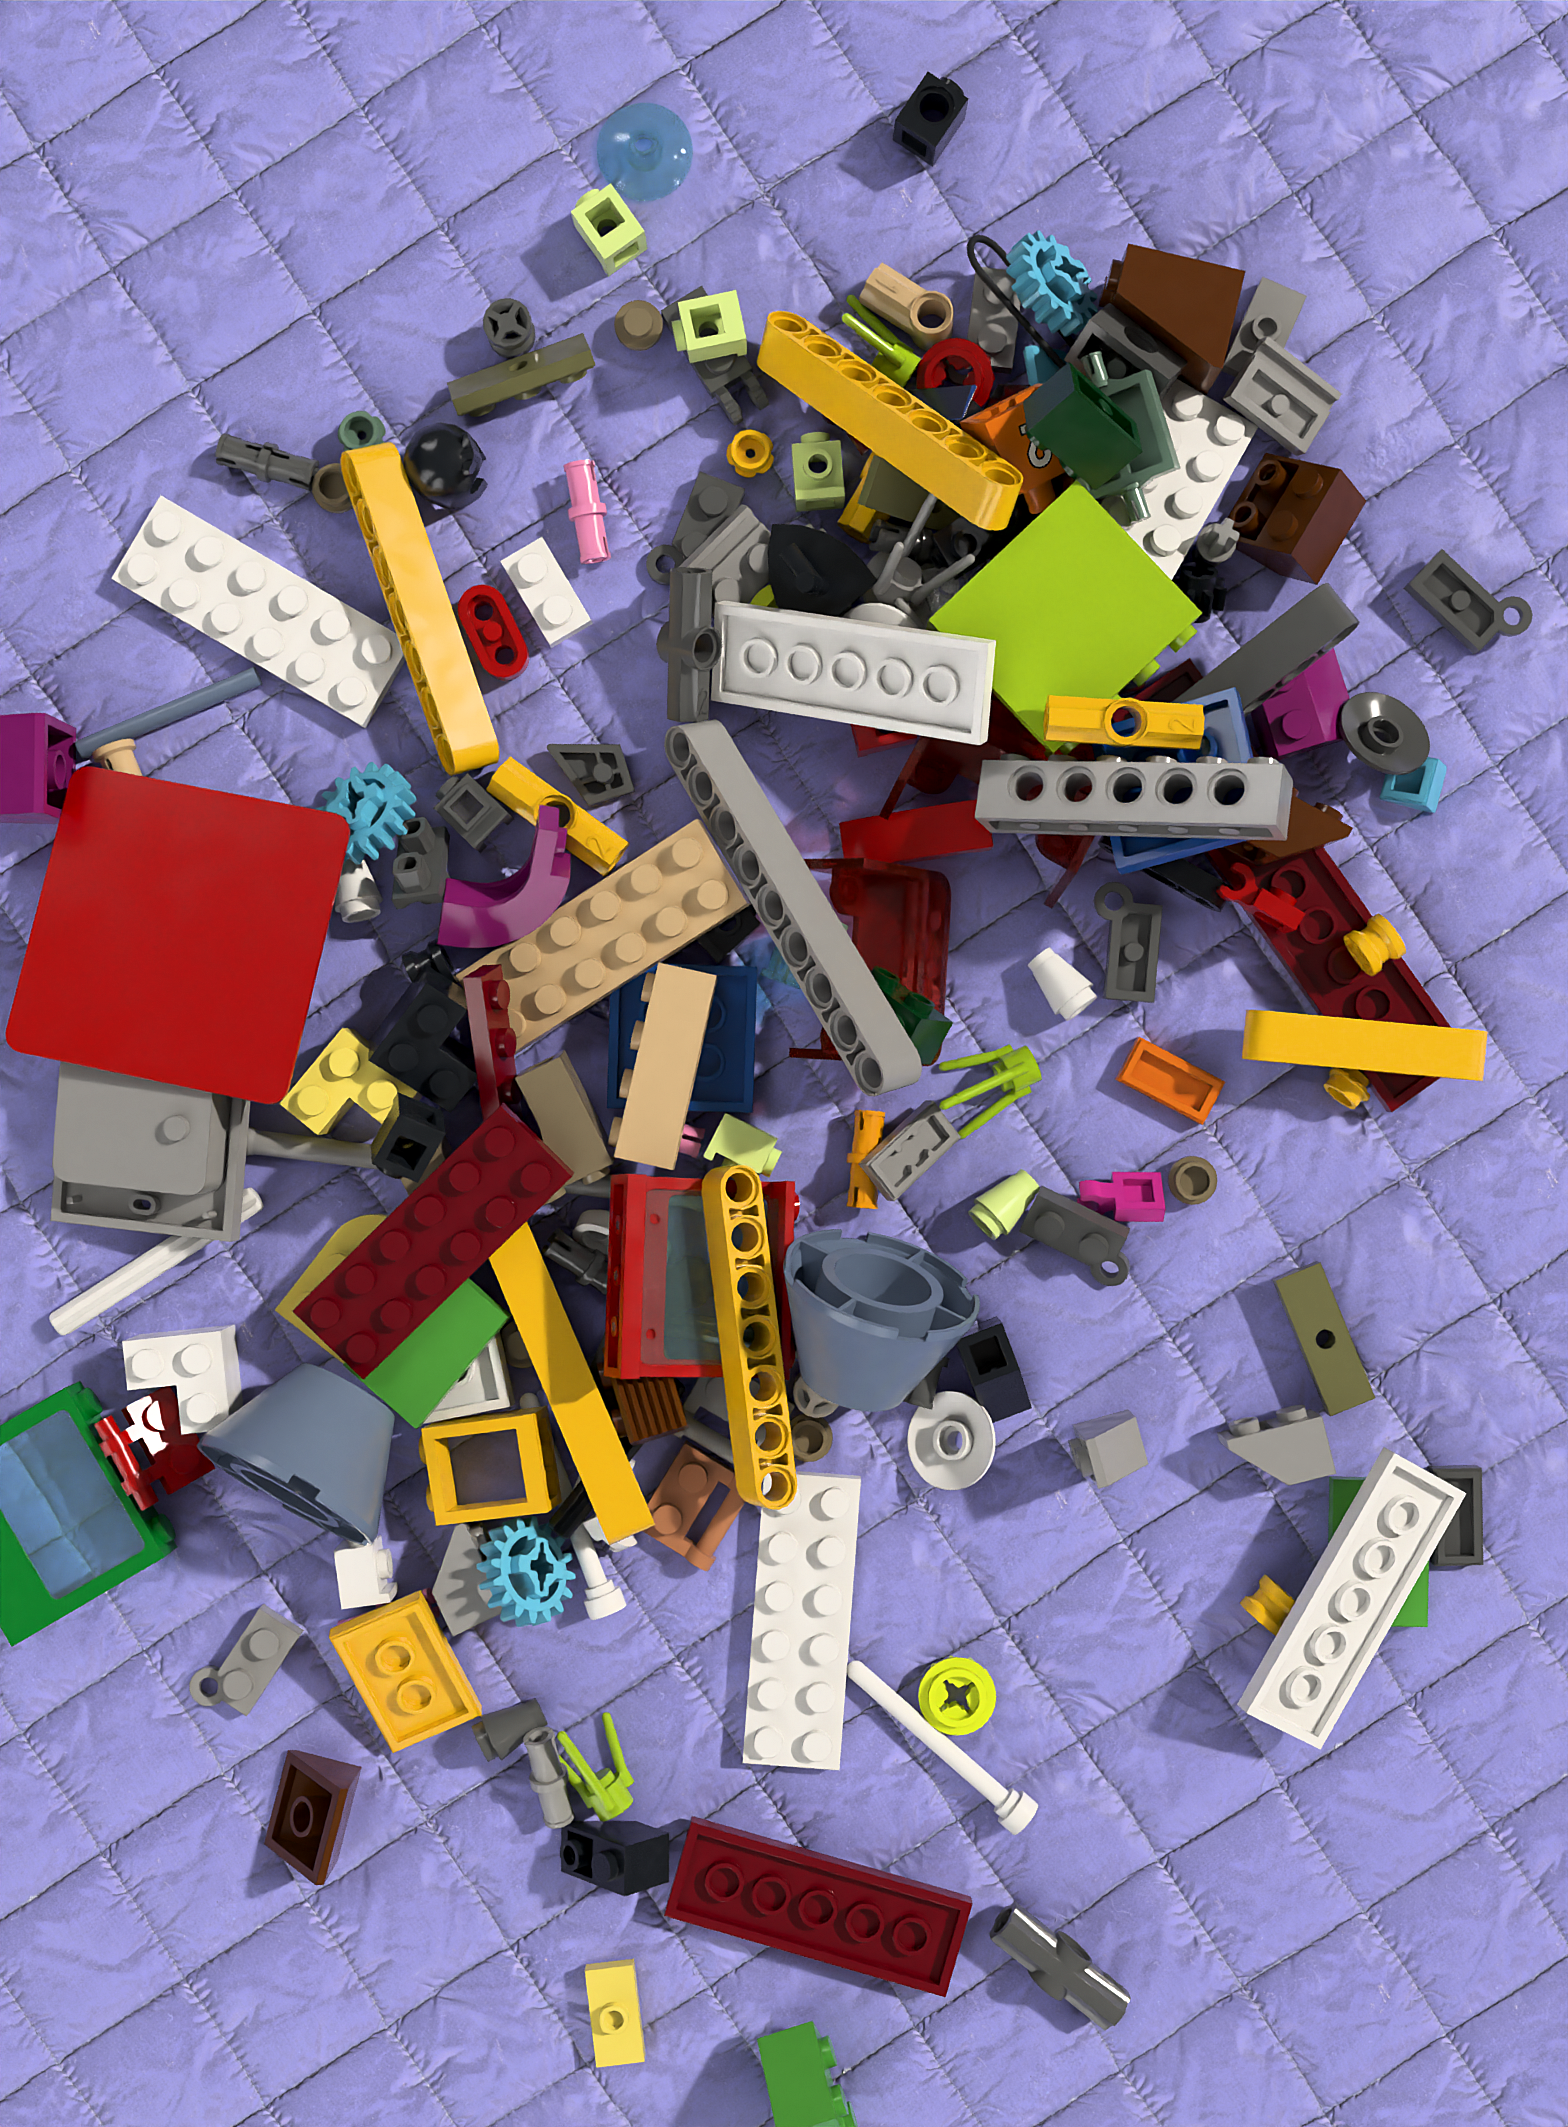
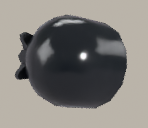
M440 422L425 426L415 433L405 448L403 466L408 481L417 493L430 503L447 509L465 507L479 499L488 485L484 478L477 477L483 462L482 460H486L485 455L471 435L456 425Z

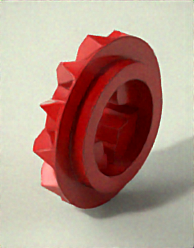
M949 338L933 345L924 354L919 363L916 376L917 389L942 387L949 378L947 371L949 367L945 362L948 360L949 364L959 371L973 368V371L969 372L968 377L963 380V385L977 386L972 400L982 407L990 399V392L995 380L988 355L976 343L962 338Z

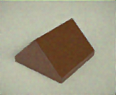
M288 1750L264 1845L314 1885H324L339 1858L362 1767L298 1750Z

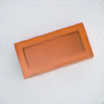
M1141 1037L1136 1038L1115 1078L1116 1081L1200 1125L1204 1124L1225 1084V1081Z

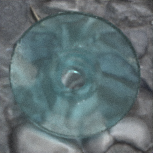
M635 103L623 107L606 121L598 137L597 161L604 179L608 184L611 183L619 194L633 200L651 201L671 194L684 182L692 165L693 146L686 125L673 111L658 104ZM640 139H649L653 143L651 148L646 151L638 150L635 144Z

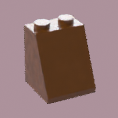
M1128 243L1122 260H1112L1108 277L1106 276L1098 306L1104 308L1107 304L1111 303L1185 359L1188 363L1177 379L1200 393L1207 395L1223 369L1246 271Z

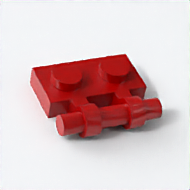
M170 1386L161 1387L123 1408L121 1411L130 1426L126 1430L120 1431L112 1415L94 1424L103 1441L99 1444L105 1457L111 1455L124 1479L120 1483L127 1496L133 1495L141 1511L159 1501L150 1485L155 1480L159 1479L166 1493L170 1495L216 1469L212 1461L197 1448L200 1439L196 1433L181 1435L178 1399ZM138 1440L151 1464L150 1467L144 1470L141 1469L129 1447V1444Z

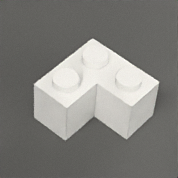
M235 1324L139 1334L122 1341L127 1390L176 1385L181 1435L208 1432L243 1406Z

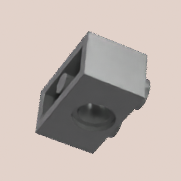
M1111 303L1107 304L1088 321L1064 358L1067 363L1070 362L1084 376H1086L1080 359L1085 355L1090 356V353L1097 351L1102 353L1101 356L1108 379H1123L1142 370H1149L1152 372L1160 402L1188 363Z

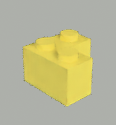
M342 1028L280 1102V1105L315 1134L323 1135L330 1134L354 1103H357L378 1122L383 1124L393 1106V1099L397 1092L418 1101L423 1095L368 1061L369 1041L355 1029Z

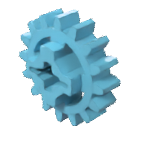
M1036 231L1033 235L1030 233L1026 234L1011 248L1012 251L1006 255V259L1011 264L1006 269V273L1016 280V283L1011 286L1013 291L1016 292L1024 309L1031 308L1035 312V321L1038 324L1040 322L1048 324L1051 333L1054 334L1060 329L1064 337H1068L1072 333L1077 334L1098 312L1097 307L1093 304L1098 299L1097 294L1088 288V285L1092 282L1091 277H1089L1083 263L1080 260H1074L1069 255V248L1066 245L1058 244L1053 235L1045 239L1041 231Z
M369 762L363 773L356 767H353L350 771V778L343 780L337 777L335 779L337 789L334 792H324L321 796L327 803L325 806L316 808L317 810L337 813L348 822L350 838L344 862L350 858L356 865H359L364 859L365 854H368L373 860H377L380 848L383 846L390 850L395 848L392 838L396 834H407L408 830L402 824L404 820L415 818L416 813L409 805L413 804L417 799L409 790L412 787L410 783L398 771L395 772L386 763L379 769L373 762Z
M535 1516L525 1519L518 1517L503 1522L501 1527L492 1529L489 1532L492 1541L480 1546V1550L487 1556V1561L478 1563L477 1569L486 1573L487 1580L480 1583L479 1588L480 1590L490 1589L492 1597L488 1601V1607L501 1606L500 1619L504 1622L515 1619L516 1627H524L531 1624L535 1626L551 1621V1616L561 1614L564 1611L561 1601L570 1599L573 1595L570 1589L565 1586L566 1581L575 1579V1573L566 1570V1563L573 1559L572 1553L563 1554L560 1547L565 1539L560 1536L552 1538V1530L548 1526L549 1522L538 1525L537 1517Z

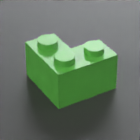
M810 2021L757 2038L775 2127H858L850 2101L846 2102L841 2084L833 2085L830 2068L837 2066V2060L829 2035L821 2037L814 2022Z

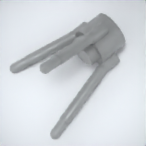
M931 493L925 499L904 542H897L894 545L882 573L877 578L878 581L873 586L874 594L882 604L897 608L894 601L896 598H902L907 604L911 601L919 606L928 594L961 573L975 561V557L972 554H968L925 584H921V568L908 556L938 499Z

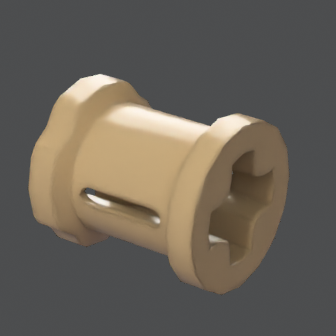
M122 739L108 743L92 753L95 763H101L103 769L143 776L133 753L136 749L133 739Z

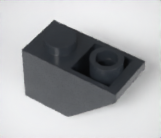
M996 1316L973 1325L958 1341L956 1347L979 1405L986 1409L992 1423L1031 1409V1403L1021 1371L1002 1322Z
M572 1821L570 1824L561 1827V1872L624 1897L669 1882V1833L638 1821Z

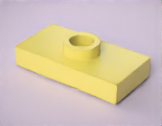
M634 1959L586 1964L585 1979L596 2068L645 2062L646 2053Z

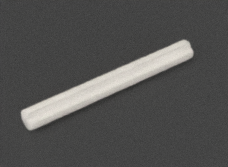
M252 1187L243 1189L241 1223L261 1211L264 1207L261 1198ZM176 1235L170 1236L52 1312L49 1316L52 1326L61 1336L70 1334L214 1240Z

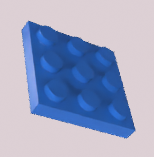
M1236 687L1180 703L1203 705L1205 717L1204 734L1199 750L1136 746L1117 748L1104 744H1092L1095 761L1098 756L1102 755L1119 756L1126 759L1127 762H1146V758L1150 756H1166L1175 759L1179 763H1196V759L1199 757L1213 756L1225 759L1228 763H1247L1248 759L1253 758L1240 694ZM1130 718L1111 725L1114 732L1119 736L1129 737L1134 731L1135 721L1134 718ZM1137 786L1129 789L1125 793L1122 803L1134 801L1140 795L1142 787ZM1186 787L1180 789L1174 795L1172 804H1180L1190 797L1193 788ZM1236 788L1229 791L1225 795L1222 804L1232 805L1238 802L1244 794V789ZM1110 836L1116 869L1121 875L1246 841L1244 839Z
M658 964L610 994L607 1108L625 1109L627 1099L619 1097L622 1077L625 1068L634 1070L638 1053L637 1050L630 1049L632 1033L636 1020L645 1022L649 1003L641 1001L643 985L647 972L656 974ZM668 964L717 975L718 979L688 1111L753 1113L757 966Z

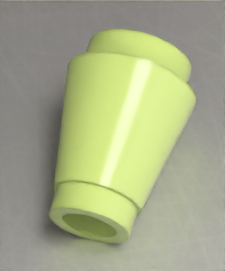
M1020 1169L1015 1175L1010 1176L974 1199L975 1206L968 1211V1214L988 1237L996 1240L1001 1234H1009L1035 1198V1195L1039 1192L1040 1187L1026 1171Z

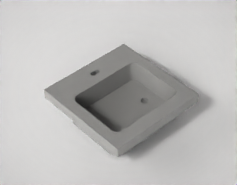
M61 1061L52 1158L54 1180L50 1221L228 1242L239 1240L250 1101ZM148 1200L151 1203V1207H144L142 1201Z

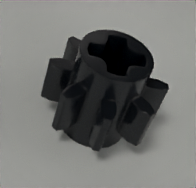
M1202 562L1184 564L1181 567L1180 576L1174 575L1172 579L1178 588L1202 612L1194 623L1208 621L1212 609L1223 611L1227 588L1224 587L1225 579L1217 578L1218 570L1212 565Z

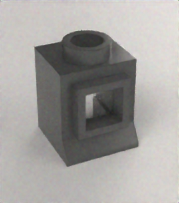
M468 773L461 780L454 775L440 787L435 795L440 802L433 809L480 853L487 847L483 841L502 822L508 826L514 820Z

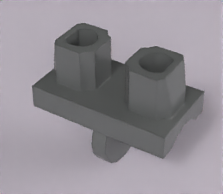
M425 817L404 820L402 825L408 832L406 835L397 834L399 840L397 857L393 863L392 873L394 875L391 900L396 909L406 908L409 904L415 902L423 904L444 902L446 878H450L447 872L450 834L446 826L431 828Z

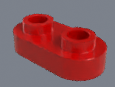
M476 585L466 590L458 603V615L481 665L490 676L498 680L508 681L519 677L528 666L529 650L504 597L497 589L488 585ZM481 606H491L493 608L491 618L485 621L477 619L476 613ZM503 649H510L514 652L513 660L508 664L497 662V655Z

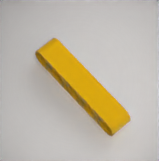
M1246 1010L1242 1059L1483 1081L1488 1032L1308 1014Z

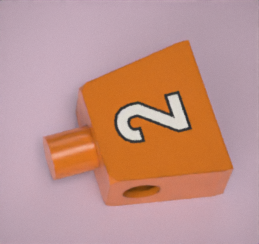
M1034 384L960 421L961 429L1022 473L1024 479L1019 494L1024 493L1030 514L1042 513L1057 499L1051 479L1065 472L1058 457L1047 448L1044 451L1038 449L1029 440L1024 430L1026 419L1023 401L1043 384Z

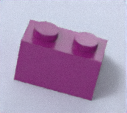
M1334 648L1250 713L1264 757L1279 761L1344 741L1339 729V714L1345 703L1349 700V695Z

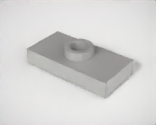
M1262 277L1221 371L1236 377L1246 360L1254 353L1259 339L1269 336L1284 348L1307 296Z
M925 1100L872 1150L859 1165L887 1201H895L961 1137L936 1103L931 1100Z

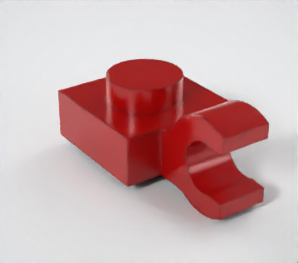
M1239 862L1231 864L1229 870L1241 877V888L1238 891H1234L1222 884L1216 889L1217 894L1224 900L1239 903L1244 906V910L1284 934L1296 931L1306 914L1294 907L1297 900L1276 887H1271L1269 891L1264 888L1259 889L1255 884L1254 873L1247 865Z

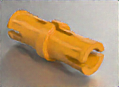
M854 1110L852 1153H847L846 1162L851 1163L846 1207L878 1209V1189L860 1167L859 1163L882 1142L886 1112Z

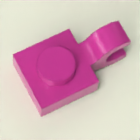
M1112 1172L1110 1183L1094 1180L1079 1182L1080 1198H1077V1203L1101 1215L1113 1210L1114 1221L1116 1222L1164 1221L1166 1209L1161 1172Z

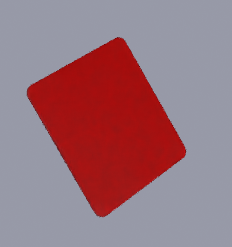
M92 766L78 769L69 780L5 1033L8 1045L17 1052L263 1104H276L288 1094L350 838L348 822L337 813Z

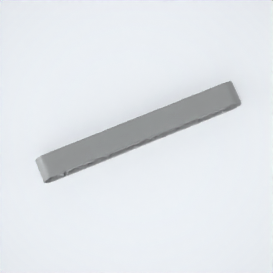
M716 719L672 726L667 730L664 742L665 753L669 763L857 1086L864 1094L875 1097L918 1082L921 1076L922 1064L917 1049L726 728Z

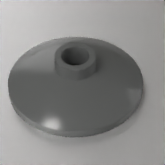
M1364 692L1351 697L1341 709L1339 714L1341 736L1350 751L1369 767L1386 774L1404 775L1414 772L1426 761L1430 751V740L1427 730L1415 712L1401 701L1382 693Z

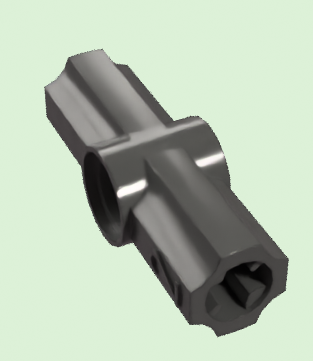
M670 568L669 621L661 627L656 643L660 658L668 663L667 719L701 722L708 720L710 669L718 663L722 652L720 633L714 627H711L713 575L711 569Z
M1015 1901L1011 1905L1004 1907L995 1919V1923L989 1932L990 1939L1026 1967L1034 1982L1048 1995L1058 2001H1062L1065 1998L1104 2030L1115 2026L1125 2014L1126 2007L1131 1999L1129 1992L1110 1975L1093 1964L1088 1953L1062 1931L1054 1933Z

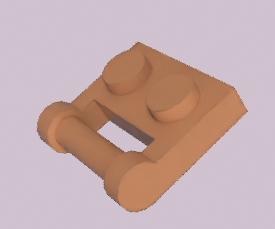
M686 1440L647 1502L655 1525L643 1530V1532L679 1553L694 1566L708 1572L716 1560V1557L713 1555L746 1502L738 1493L734 1469ZM721 1482L729 1487L730 1491L700 1540L696 1543L685 1535L717 1483Z

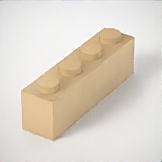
M659 962L656 974L647 972L641 995V1001L649 1003L645 1022L636 1020L630 1043V1049L638 1051L634 1070L625 1068L619 1091V1097L627 1099L623 1118L614 1116L609 1134L608 1146L616 1147L614 1157L675 1170L717 985V975Z

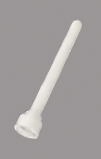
M533 1393L523 1394L519 1401L521 1409L541 1406L538 1397ZM553 1439L562 1502L558 1505L559 1508L573 1489ZM582 1522L570 1539L588 1584V1588L585 1589L587 1598L583 1602L590 1620H596L621 1610L627 1604L620 1586H614L612 1579H606L590 1534Z
M855 1660L848 1664L847 1675L851 1680L995 1805L994 1812L999 1815L998 1822L1013 1835L1018 1834L1028 1825L1038 1809V1804L1024 1791L1017 1793L1013 1788L1005 1789L942 1732L931 1726L925 1717L862 1662Z

